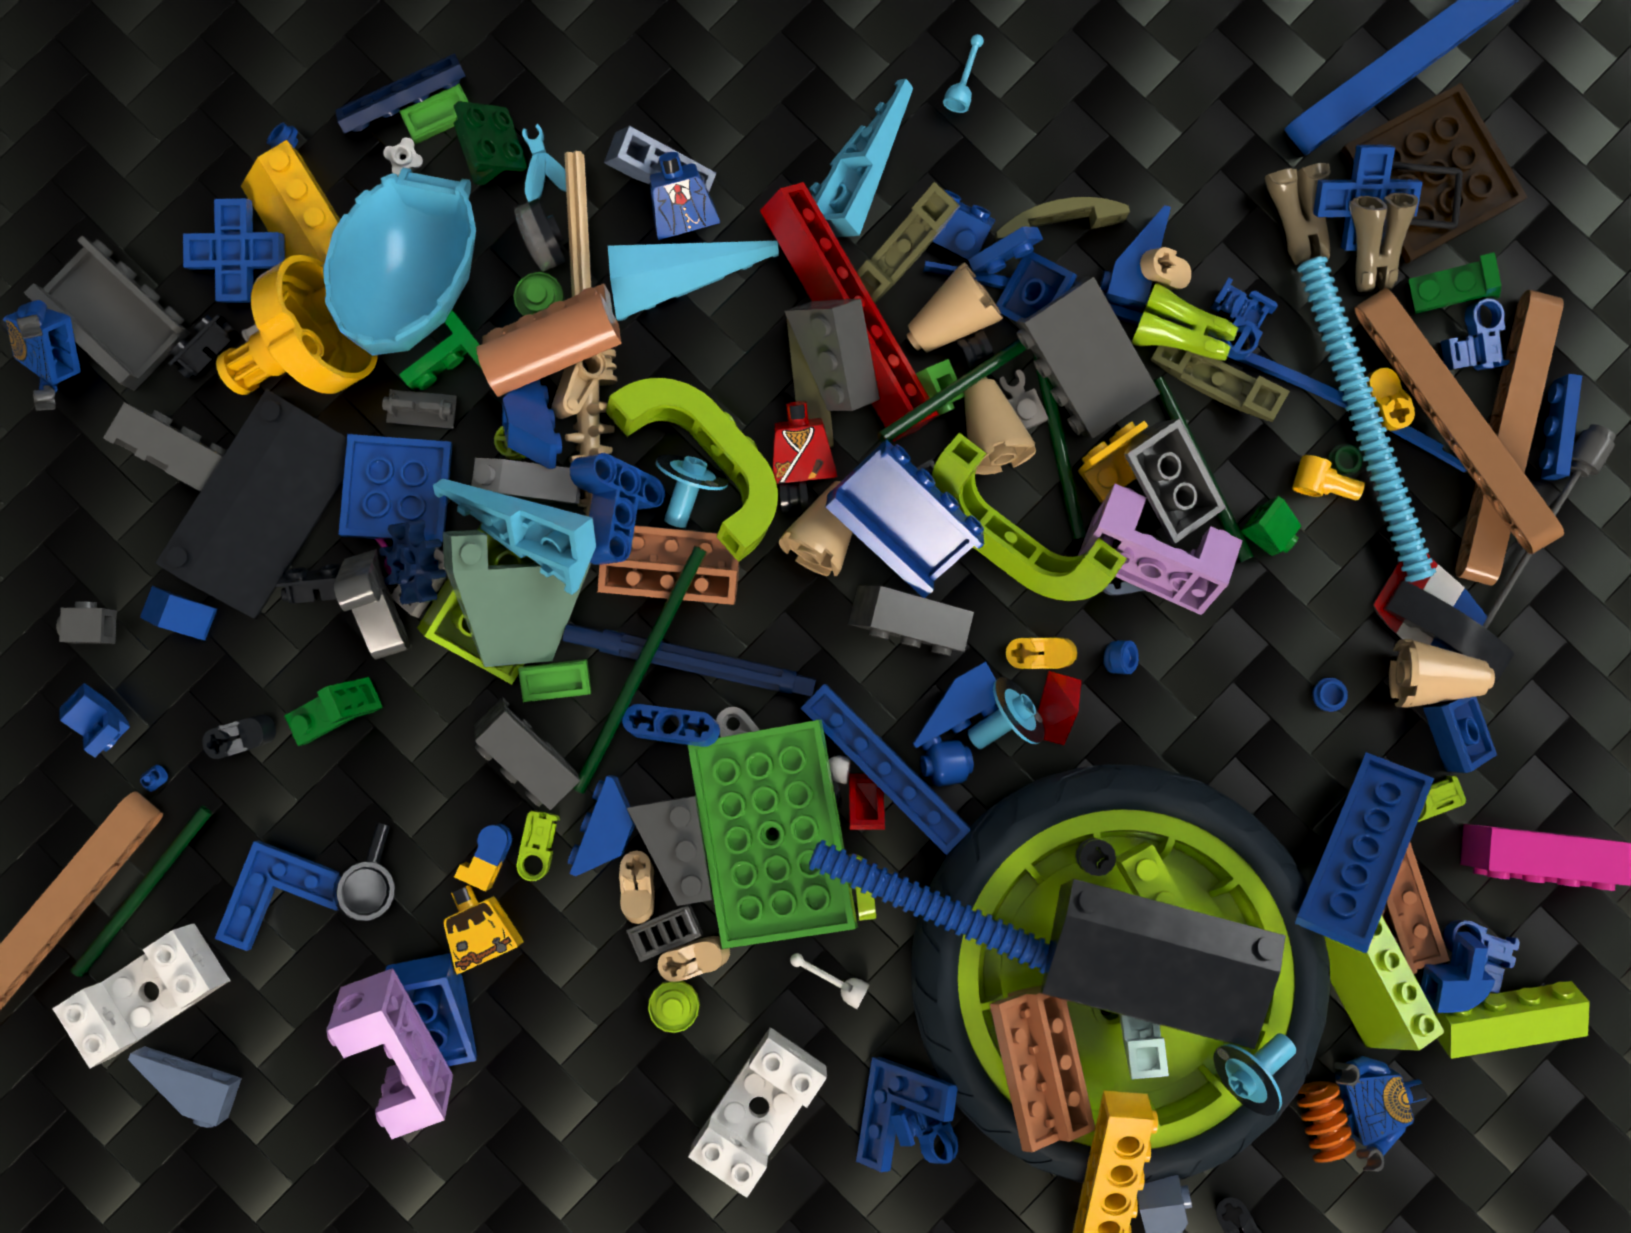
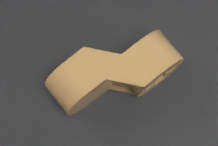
M1162 247L1148 250L1142 255L1140 267L1142 274L1148 280L1156 282L1169 290L1183 289L1187 287L1191 280L1190 265L1184 259L1176 256L1177 251Z
M632 851L626 854L621 861L619 873L621 910L627 920L635 924L644 923L649 920L653 915L655 904L654 867L649 857L641 851Z
M718 936L700 938L663 953L657 963L660 975L670 982L687 980L720 968L728 961L730 948L722 949L721 940Z

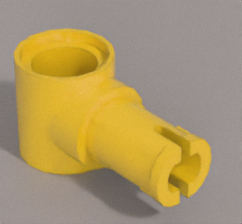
M1302 455L1292 489L1298 493L1313 497H1322L1323 494L1333 493L1356 501L1360 499L1363 493L1364 482L1337 474V470L1331 468L1332 463L1327 459L1312 455Z

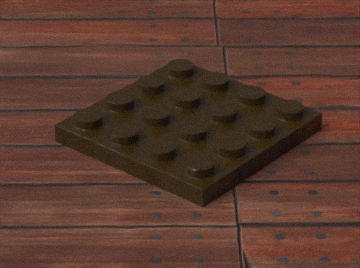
M1461 83L1347 143L1341 149L1352 170L1356 145L1394 146L1393 162L1454 167L1462 170L1463 179L1458 226L1454 229L1410 225L1401 250V255L1406 264L1528 198ZM1402 169L1391 170L1390 179H1418L1423 182L1417 216L1413 218L1452 222L1456 175Z

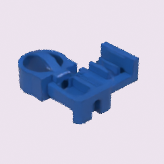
M1228 277L1210 308L1216 312H1219L1220 309L1230 314L1229 319L1231 320L1236 318L1233 324L1239 328L1237 332L1241 333L1236 344L1233 347L1230 341H1221L1228 344L1231 348L1228 354L1229 358L1243 360L1249 357L1258 346L1259 339L1263 334L1259 327L1267 313L1272 314L1276 310L1277 303L1257 291H1252L1246 297V293L1230 285L1233 279ZM1248 337L1250 341L1249 350L1240 351Z
M1486 298L1472 303L1465 312V323L1468 330L1466 341L1458 342V338L1440 341L1443 362L1449 370L1473 366L1475 370L1479 371L1502 367L1510 363V360L1503 359L1499 331L1506 330L1504 322L1505 312L1503 306L1498 301ZM1481 305L1486 306L1492 314V322L1488 328L1483 327L1481 322Z
M1455 920L1450 922L1446 926L1443 936L1446 947L1453 952L1455 935L1458 928L1463 925L1467 926L1471 934L1483 944L1485 942V946L1488 947V961L1484 970L1495 979L1490 993H1500L1505 971L1501 967H1514L1516 957H1513L1512 953L1513 950L1518 951L1519 940L1513 937H1506V940L1486 934L1488 928L1480 926L1473 921Z
M906 1107L890 1116L900 1146L915 1145L913 1137L916 1135L920 1143L921 1153L929 1163L946 1164L956 1157L958 1141L950 1122H942ZM937 1134L945 1146L944 1153L940 1158L934 1150V1139Z

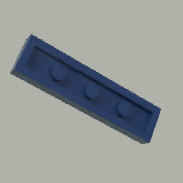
M455 53L336 109L337 120L343 132L347 133L351 130L353 132L361 131L370 125V121L383 116L387 118L393 116L400 111V107L410 102L420 103L426 100L433 91L456 86L460 79L465 77V74Z

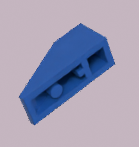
M1164 205L1115 261L1110 271L1104 270L1099 287L1104 291L1108 303L1141 312L1147 304L1152 281L1145 278L1142 274L1140 262L1142 255L1146 251L1161 248L1171 209L1170 206Z

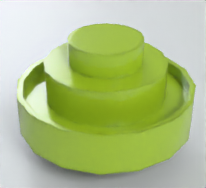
M684 981L663 982L655 988L649 999L648 1011L651 1020L658 1028L665 1032L677 1033L686 1030L694 1023L698 1016L700 1006L698 994L691 985Z

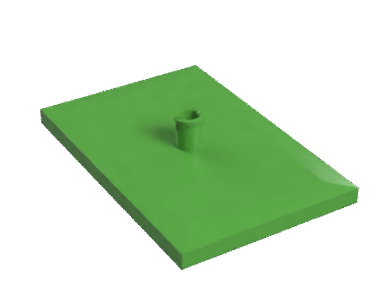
M822 720L721 737L707 747L688 745L722 949L858 928L852 889L850 888L851 884L846 882L843 885L840 883L841 879L835 877L832 880L830 879V874L825 872L824 875L819 874V869L815 868L812 871L809 869L810 865H808L817 843L821 840H825V845L829 847L832 844L836 845V850L838 851L844 849ZM774 828L778 830V838L774 834L771 835V831Z

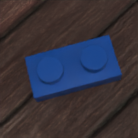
M1021 227L969 258L968 261L973 272L994 274L1007 266L1005 262L1013 257L1016 259L1031 253L1034 250L1033 245L1042 241L1043 238L1038 227Z

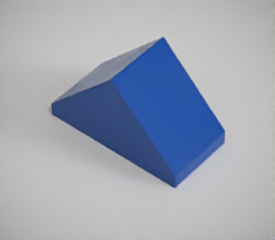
M152 586L140 618L157 627L206 640L217 609Z

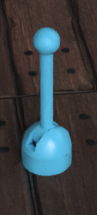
M979 34L973 35L970 40L972 47L960 83L952 85L945 94L943 104L953 112L965 113L969 109L972 93L969 87L966 86L977 50L984 42L983 37Z

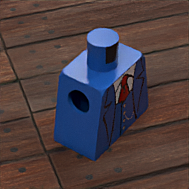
M667 152L661 155L659 162L662 172L649 176L653 219L658 240L719 224L720 220L715 205L697 166L692 163L682 166L677 152Z

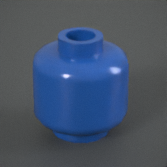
M958 740L935 743L926 750L925 756L920 758L923 776H928L932 784L938 787L961 784L973 772L974 763L971 750L967 746L964 747L962 742Z

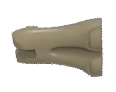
M1326 163L1309 165L1298 171L1292 168L1268 174L1264 178L1268 192L1282 220L1288 253L1295 265H1300L1310 260V257L1323 256L1327 257V259L1330 258V240L1326 217H1317L1313 214L1318 180L1329 179L1330 166Z
M1391 193L1384 197V202L1380 198L1372 196L1356 197L1349 202L1357 240L1355 268L1357 292L1373 291L1376 282L1379 290L1384 288L1393 289L1398 278L1402 246L1417 208V196L1406 193Z

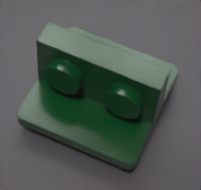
M458 101L454 104L458 120L453 124L475 185H485L504 170L522 172L527 168L512 118L506 107Z

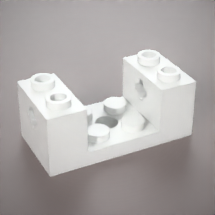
M195 923L170 931L144 948V955L104 981L80 990L53 1008L89 1068L117 1056L230 981ZM147 982H153L158 986L159 995L156 1000L146 997L144 987Z
M769 1027L692 1142L688 1157L747 1198L766 1170L769 1154L801 1106L808 1107L826 1080V1065ZM755 1097H763L768 1101L769 1109L764 1114H755L750 1109V1101Z

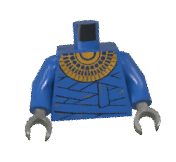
M35 300L22 304L17 312L5 316L1 322V328L5 333L9 334L15 359L40 378L39 390H33L36 411L53 410L56 408L54 397L58 389V383L80 373L81 370L71 317L47 309V305L43 301Z
M1359 1056L1346 1063L1335 1062L1334 1068L1342 1070L1334 1073L1336 1083L1340 1088V1096L1344 1102V1110L1348 1116V1125L1351 1127L1352 1137L1363 1146L1368 1145L1366 1149L1357 1150L1356 1156L1359 1159H1367V1164L1363 1167L1364 1171L1379 1172L1384 1167V1155L1406 1131V1127L1413 1124L1414 1117L1410 1104L1426 1100L1425 1088L1420 1079L1403 1082L1400 1073L1389 1068L1386 1063L1369 1057Z

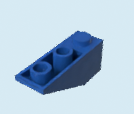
M986 662L952 680L913 740L912 745L914 748L922 746L925 751L933 744L940 743L942 739L939 735L952 729L953 733L956 734L972 725L969 718L980 712L983 717H986L999 709L993 693V684L996 679Z

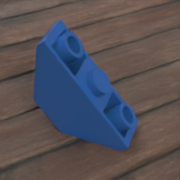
M539 379L509 392L503 398L502 426L508 448L548 469L556 468V455L562 453V441L560 433H554L553 430L555 429V415L553 409L547 408L549 403L547 386L541 385Z
M613 775L606 776L605 781L599 780L592 799L597 800L593 813H586L580 831L585 833L581 845H574L568 859V864L573 865L570 874L573 876H578L623 855L627 849L635 824L627 810V807L630 805L618 778Z

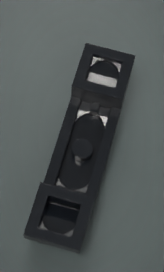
M1404 580L1399 582L1383 608L1406 625L1419 628L1452 651L1486 661L1489 667L1494 670V682H1498L1514 656L1513 651L1506 644L1472 618L1436 596Z

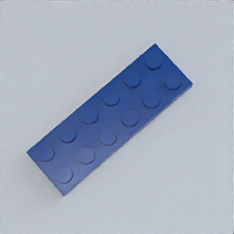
M1367 752L1365 753L1295 924L1358 951L1367 953L1434 781L1433 777Z

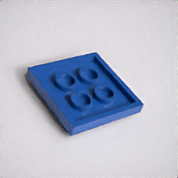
M347 434L339 535L341 537L393 540L388 531L389 525L424 520L425 540L440 539L443 544V532L446 530L448 497L445 495L440 498L434 494L433 484L441 479L450 480L453 444L450 441Z

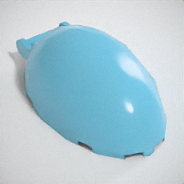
M403 167L398 177L397 174H389L380 178L381 184L374 187L371 191L364 190L355 198L356 204L351 208L350 212L344 214L335 227L323 267L326 307L339 331L372 356L408 351L445 322L467 284L476 237L472 206L468 199L471 191L470 180L462 178L461 181L412 173L410 168Z

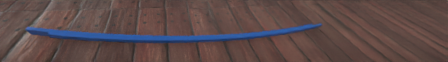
M925 261L923 271L950 276L951 272L957 269V266ZM974 272L977 276L974 280L977 279L981 285L1005 289L1011 277L997 274L989 275L987 272ZM1109 303L1118 320L1139 325L1143 313ZM1251 353L1249 357L1243 360H1236L1305 389L1343 408L1348 406L1347 401L1342 400V397L1345 396L1343 392L1262 356ZM1407 426L1391 431L1460 471H1467L1459 459L1442 449L1444 445L1414 428Z

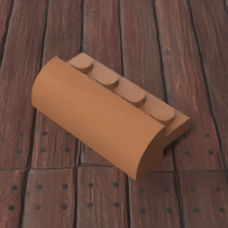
M603 283L594 288H586L578 295L567 300L554 302L548 308L535 314L525 315L518 321L503 328L491 330L487 335L482 336L483 344L477 346L476 350L483 373L497 397L618 346L621 344L619 323L612 313L610 293Z
M635 525L629 557L623 562L599 565L597 592L668 599L694 546H698L706 550L707 553L683 600L734 605L738 588L739 562L716 537L717 533Z
M1409 843L1382 916L1410 969L1415 974L1417 969L1424 968L1425 964L1436 965L1450 960L1411 843Z
M1042 985L1008 993L1007 998L990 1004L1022 1151L1031 1153L1059 1140L1070 1142L1095 1130L1067 1000L1040 994Z

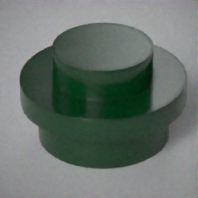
M1340 444L1334 447L1327 457V460L1332 463L1331 468L1336 469L1337 474L1346 477L1355 475L1362 466L1360 451L1350 444Z

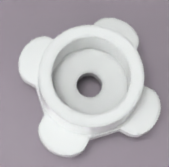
M403 138L401 143L393 147L387 146L384 149V157L390 160L392 173L397 174V176H399L403 167L410 168L414 172L423 164V158L416 153L414 149L415 143L412 139ZM401 155H406L404 160L400 159Z

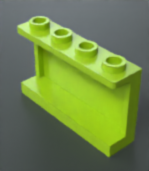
M1382 915L1367 953L1325 937L1330 960V981L1366 1048L1420 1051L1443 1034L1444 1031Z

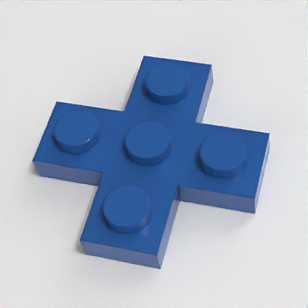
M1356 145L1351 180H1318L1313 214L1317 217H1345L1341 248L1345 251H1357L1356 229L1349 209V202L1356 197H1378L1384 202V197L1391 193L1415 195L1418 198V204L1414 216H1417L1423 182L1418 179H1390L1395 152L1394 146Z
M214 199L215 233H183V267L187 269H215V301L221 303H251L253 269H271L285 260V234L279 232H253V205L249 199Z

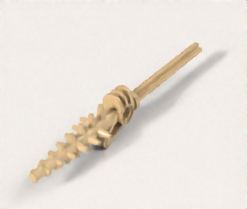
M581 151L566 152L564 154L572 297L591 287L585 158ZM608 349L583 360L588 366V372L583 367V361L564 368L551 409H553L554 415L558 419H564L577 414V423L573 425V429L578 431V433L565 435L566 441L578 443L575 448L577 451H580V455L569 457L570 463L579 457L600 453L612 454V447L600 445V434L613 433L614 426L600 423V413H606L608 403L599 401V386L617 383V377L613 375V370L617 369L616 364L612 363V359L616 358V351L613 349ZM581 489V492L584 493V499L579 500L578 506L585 507L583 511L589 517L592 494Z

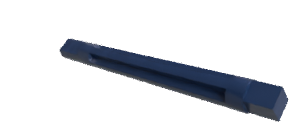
M567 624L563 635V641L596 648L599 649V652L637 660L648 639L604 629V631L574 624ZM662 641L651 661L652 664L791 695L793 692L812 697L816 678L798 675L796 671Z

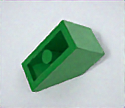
M1277 496L1259 505L1243 526L1241 532L1269 555L1273 556L1282 551L1287 553L1296 544L1299 537L1295 534L1302 525L1285 500Z

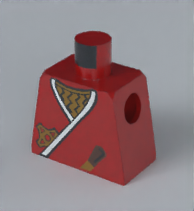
M797 401L786 404L788 421L778 422L774 425L772 472L776 483L837 477L835 463L822 418L808 419L807 402Z

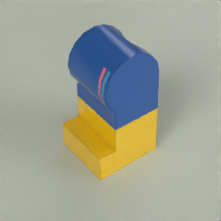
M493 824L483 828L478 834V849L471 864L468 862L460 864L454 877L483 891L491 889L512 844L513 838L510 829L503 824Z

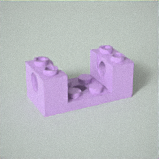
M1114 484L1092 517L1078 556L1086 553L1096 540L1100 538L1127 558L1115 577L1202 615L1228 586L1243 540L1230 535L1224 530H1218L1210 526L1203 535L1199 547L1196 550L1192 549L1189 554L1182 549L1171 547L1156 540L1149 534H1142L1135 530L1147 497L1136 493L1130 488Z
M392 968L340 987L333 1013L327 1026V1036L333 1046H337L343 1058L383 1044L387 1057L393 1059L396 1065L387 1067L385 1083L381 1086L382 1098L379 1099L378 1106L375 1109L378 1124L381 1127H385L391 1139L444 1121L453 1074L394 969Z

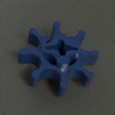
M424 520L389 525L388 531L392 536L393 546L381 547L379 550L381 556L387 557V565L392 569L391 574L384 579L386 585L400 584V603L402 605L437 600V594L432 586V579L446 577V570L439 569L438 560L434 558L435 550L441 547V540H425Z

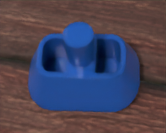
M154 765L141 775L140 782L147 791L152 792L167 781L168 774L162 766Z

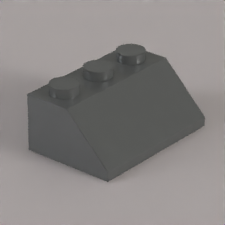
M1180 418L1157 422L1131 440L1124 456L1171 544H1176L1226 508Z

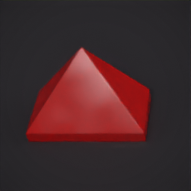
M1048 671L1038 706V712L1042 717L1045 730L1043 740L1060 745L1065 744L1079 711L1082 680Z
M849 774L850 830H885L884 792L866 774Z

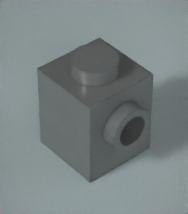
M75 602V608H61V614L56 624L57 633L60 635L59 642L115 644L117 611L97 608V602Z

